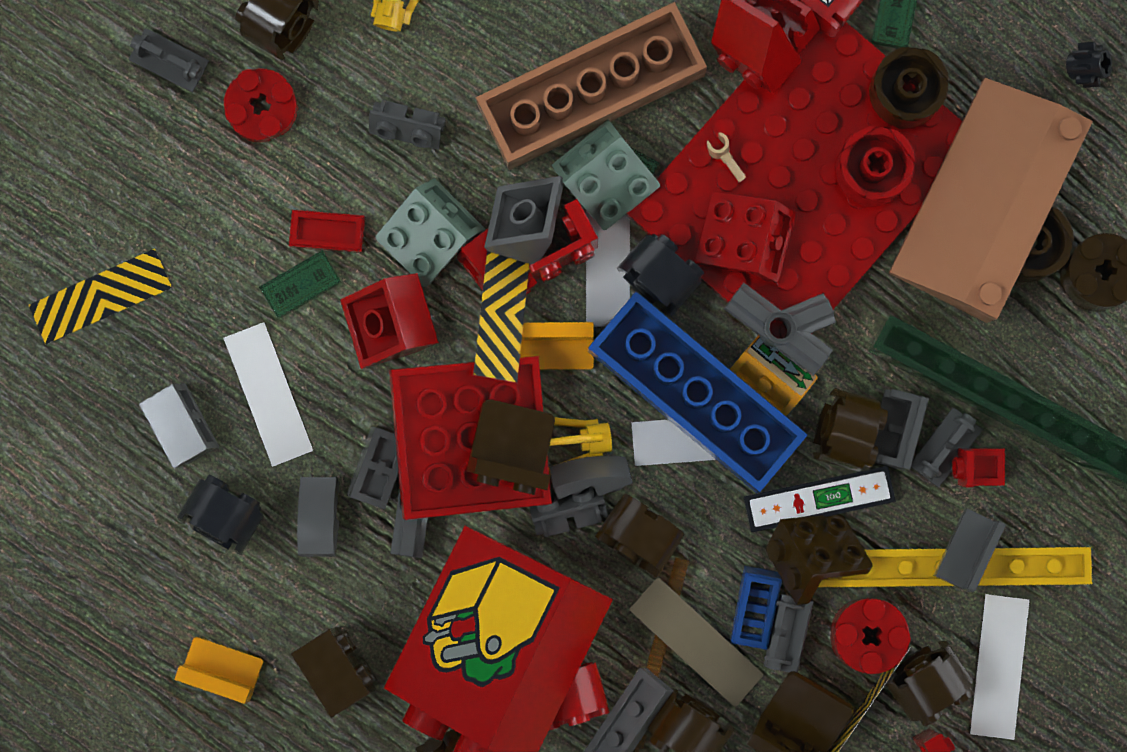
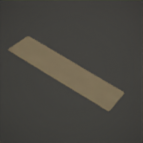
M656 578L630 607V611L734 707L738 706L763 677V673L660 578Z

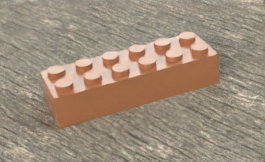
M675 2L477 96L476 101L508 169L511 170L595 130L607 119L611 122L705 77L707 66Z

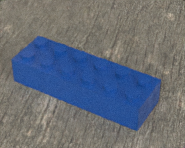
M638 292L631 296L588 347V352L756 494L761 492L807 437L803 430Z

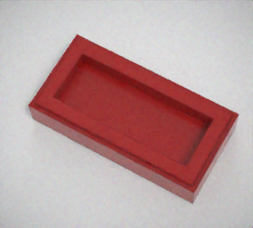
M292 210L289 247L363 253L366 217L364 215Z

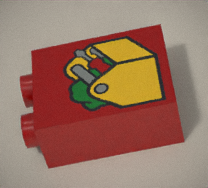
M464 525L384 689L410 704L402 719L408 726L440 741L443 740L449 727L460 733L461 735L453 752H539L613 599Z

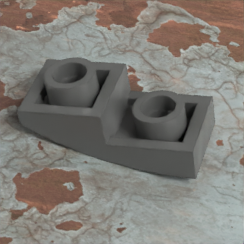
M622 456L585 457L550 467L553 488L559 499L568 495L578 494L591 486H594L599 497L609 492L619 491L633 483L626 457Z
M337 477L300 478L297 520V544L300 557H336L339 521L336 518L340 486Z

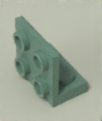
M609 119L552 164L558 176L563 178L562 182L603 230L611 227L626 215L627 212L631 211L660 187V183L627 144Z
M433 178L412 191L377 233L375 238L410 274L418 273L421 285L427 287L460 249L480 235L485 228Z

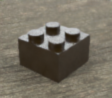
M337 627L328 629L291 653L331 718L375 691L376 688L373 682L377 680L366 661L359 663L353 651L357 649V646L347 630L339 631Z

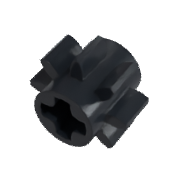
M1095 41L1078 43V51H1072L1067 57L1066 69L1070 79L1076 80V85L1082 84L1083 88L1100 87V79L1108 77L1112 71V58L1109 51L1103 50V45H1096Z

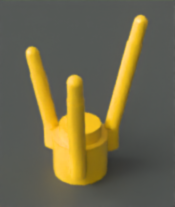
M373 0L371 17L374 18L373 25L381 29L401 32L403 24L410 25L412 13L419 0H410L406 9H403L404 2L401 0H382V2L381 0Z
M554 417V425L586 428L580 429L579 435L551 438L550 446L580 443L582 451H589L567 461L603 456L602 453L612 452L609 423L599 424L598 419L578 420Z

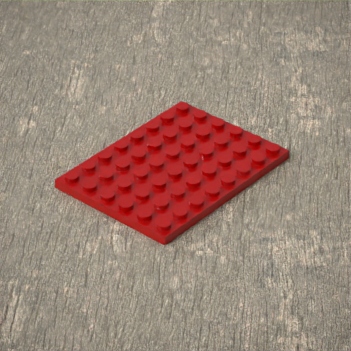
M847 22L834 37L828 36L819 29L798 55L802 62L774 94L761 86L757 90L743 80L657 178L660 187L626 214L628 218L647 234H655L658 237L663 234L678 247L675 253L685 262L690 259L696 263L705 273L700 280L727 303L741 285L745 283L779 310H784L822 293L829 300L834 310L916 216L962 123V120L944 105L940 107L929 121L917 127L899 129L881 119L871 104L869 86L875 71L886 56ZM911 83L910 85L904 84L902 88L906 92H913L916 87ZM868 126L891 128L903 134L913 148L915 154L913 176L907 187L891 202L880 206H862L851 200L840 188L835 170L837 158L848 139L860 129ZM719 132L724 133L728 137L729 152L746 176L741 182H738L721 159H715L709 155L707 141L716 150H720L725 146L718 137ZM879 161L876 163L871 162L868 165L871 171L877 170L879 172L882 167ZM714 192L775 200L796 212L778 283L764 281L749 272L702 265L696 262V255L711 196ZM771 321L769 328L771 334L777 339L785 338L787 334L786 326L780 321Z

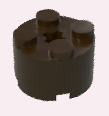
M249 0V2H244L240 5L235 20L240 23V34L244 39L276 58L283 60L285 59L283 53L288 51L293 54L308 36L314 20L309 18L311 9L314 8L318 11L319 1Z
M901 47L892 51L882 60L870 82L869 95L875 112L885 122L899 129L917 127L926 123L945 102L949 82L947 68L935 53L924 48ZM911 83L916 87L913 92H906L902 88L904 84L910 85Z
M1051 207L1036 238L1039 244L1032 247L1016 281L1035 282L1045 279L1061 269L1069 260L1074 233L1069 220L1058 209Z
M1101 233L1088 237L1072 248L1069 260L1060 269V281L1064 291L1067 292L1068 296L1073 300L1072 302L1078 307L1088 311L1101 312L1112 309L1127 301V239L1115 234ZM1099 266H1102L1103 271L1107 272V277L1102 280L1101 273L1095 271Z
M834 388L829 394L835 397L832 405L825 403L818 419L813 443L820 445V453L813 452V458L856 472L861 471L864 466L872 467L878 454V446L874 444L878 431H883L886 425L888 410L882 409L878 400Z
M624 494L595 537L612 549L617 544L616 550L618 555L633 565H636L640 560L641 562L638 566L651 576L657 578L680 544L684 533L660 514L657 515L649 510V507L628 494Z
M939 641L938 644L941 648L932 651L928 645L905 658L895 669L897 675L893 680L889 678L886 683L909 720H920L923 726H928L937 721L942 716L941 711L951 704L960 705L974 694L970 688L973 679L947 641Z
M671 688L673 690L672 694L648 727L651 735L649 741L664 752H668L670 749L675 752H721L734 732V728L729 723L723 728L717 723L721 716L686 693L682 699L678 698V690Z

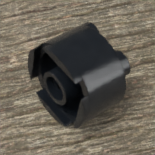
M646 234L620 263L617 270L618 272H625L626 274L623 278L652 305L657 300L663 303L665 306L661 311L672 317L702 283L700 278L705 273L692 260L688 259L686 262L675 253L678 247L665 235L661 234L658 237L655 234Z
M209 474L206 480L199 479L178 514L177 519L185 524L189 518V523L194 525L192 530L228 550L233 543L236 545L235 552L242 555L264 517L260 512L261 503L244 493H241L239 497L229 493L228 485L225 482Z

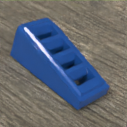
M744 566L731 643L767 650L782 578L777 571ZM751 582L770 585V588L764 589L751 586ZM748 596L767 599V605L748 601ZM745 611L765 614L764 620L744 616ZM742 625L761 628L762 633L760 635L741 631Z

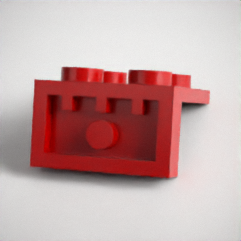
M714 192L711 196L696 255V262L702 265L749 272L764 281L778 283L796 212L775 200Z
M578 199L564 205L565 216L561 218L562 226L572 244L528 266L530 274L535 280L541 278L543 283L562 274V267L573 261L577 266L595 256L594 251L598 248V237Z

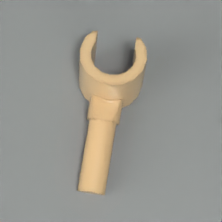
M719 132L718 137L725 146L720 150H716L707 141L709 155L712 158L721 159L738 182H741L746 176L729 152L728 137L724 133Z

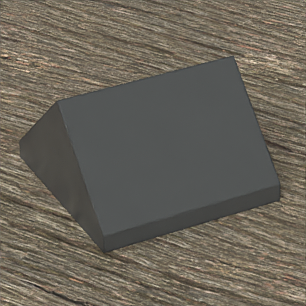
M557 176L498 186L484 248L489 252L528 264L541 260L552 242L564 184L562 182L563 178Z

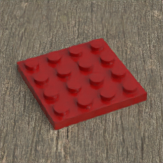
M539 356L520 357L517 382L473 375L475 362L389 370L402 516L404 520L552 504L550 480L547 490L536 488L535 495L513 490L514 482L500 479L499 486L476 482L478 474L467 471L482 403L485 400L491 399L543 412ZM548 456L543 474L549 475Z

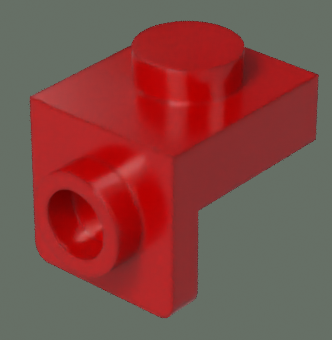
M958 448V457H954L952 462L953 477L958 479V485L966 488L974 486H1005V449Z

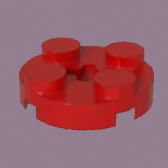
M264 68L243 70L230 83L224 96L226 119L237 134L249 141L263 143L285 134L292 127L297 116L298 104L293 88L281 74L273 70ZM260 96L266 97V103L270 105V109L268 111L262 110L260 115L255 114V107L251 104L254 99L258 100Z

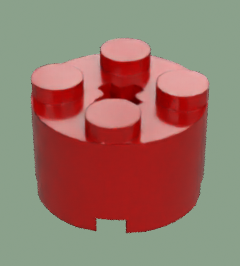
M877 126L862 128L848 139L839 153L835 165L838 184L851 200L862 206L871 207L887 204L898 197L910 183L914 172L915 154L910 142L897 130ZM879 161L882 164L879 172L877 170L871 171L868 168L871 162L876 163Z
M861 598L848 602L835 614L831 625V646L837 658L849 668L866 674H879L894 668L905 656L911 640L908 624L902 613L892 604L880 599ZM865 627L876 629L877 632L874 634L876 641L874 643L862 642L865 637L862 630Z
M596 662L581 664L549 731L557 729L563 724L568 723L569 726L590 721V718L610 713Z

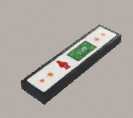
M888 466L743 497L751 533L776 528L780 519L819 515L827 517L896 502Z

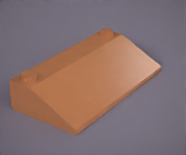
M984 78L894 260L889 274L985 323L997 320L1093 121L1058 103Z

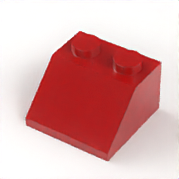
M721 0L711 40L712 46L719 55L716 59L717 62L730 73H733L735 70L741 73L742 78L753 88L758 90L761 86L774 94L802 62L778 21L744 0Z
M418 273L384 278L340 299L361 369L404 357L439 343Z

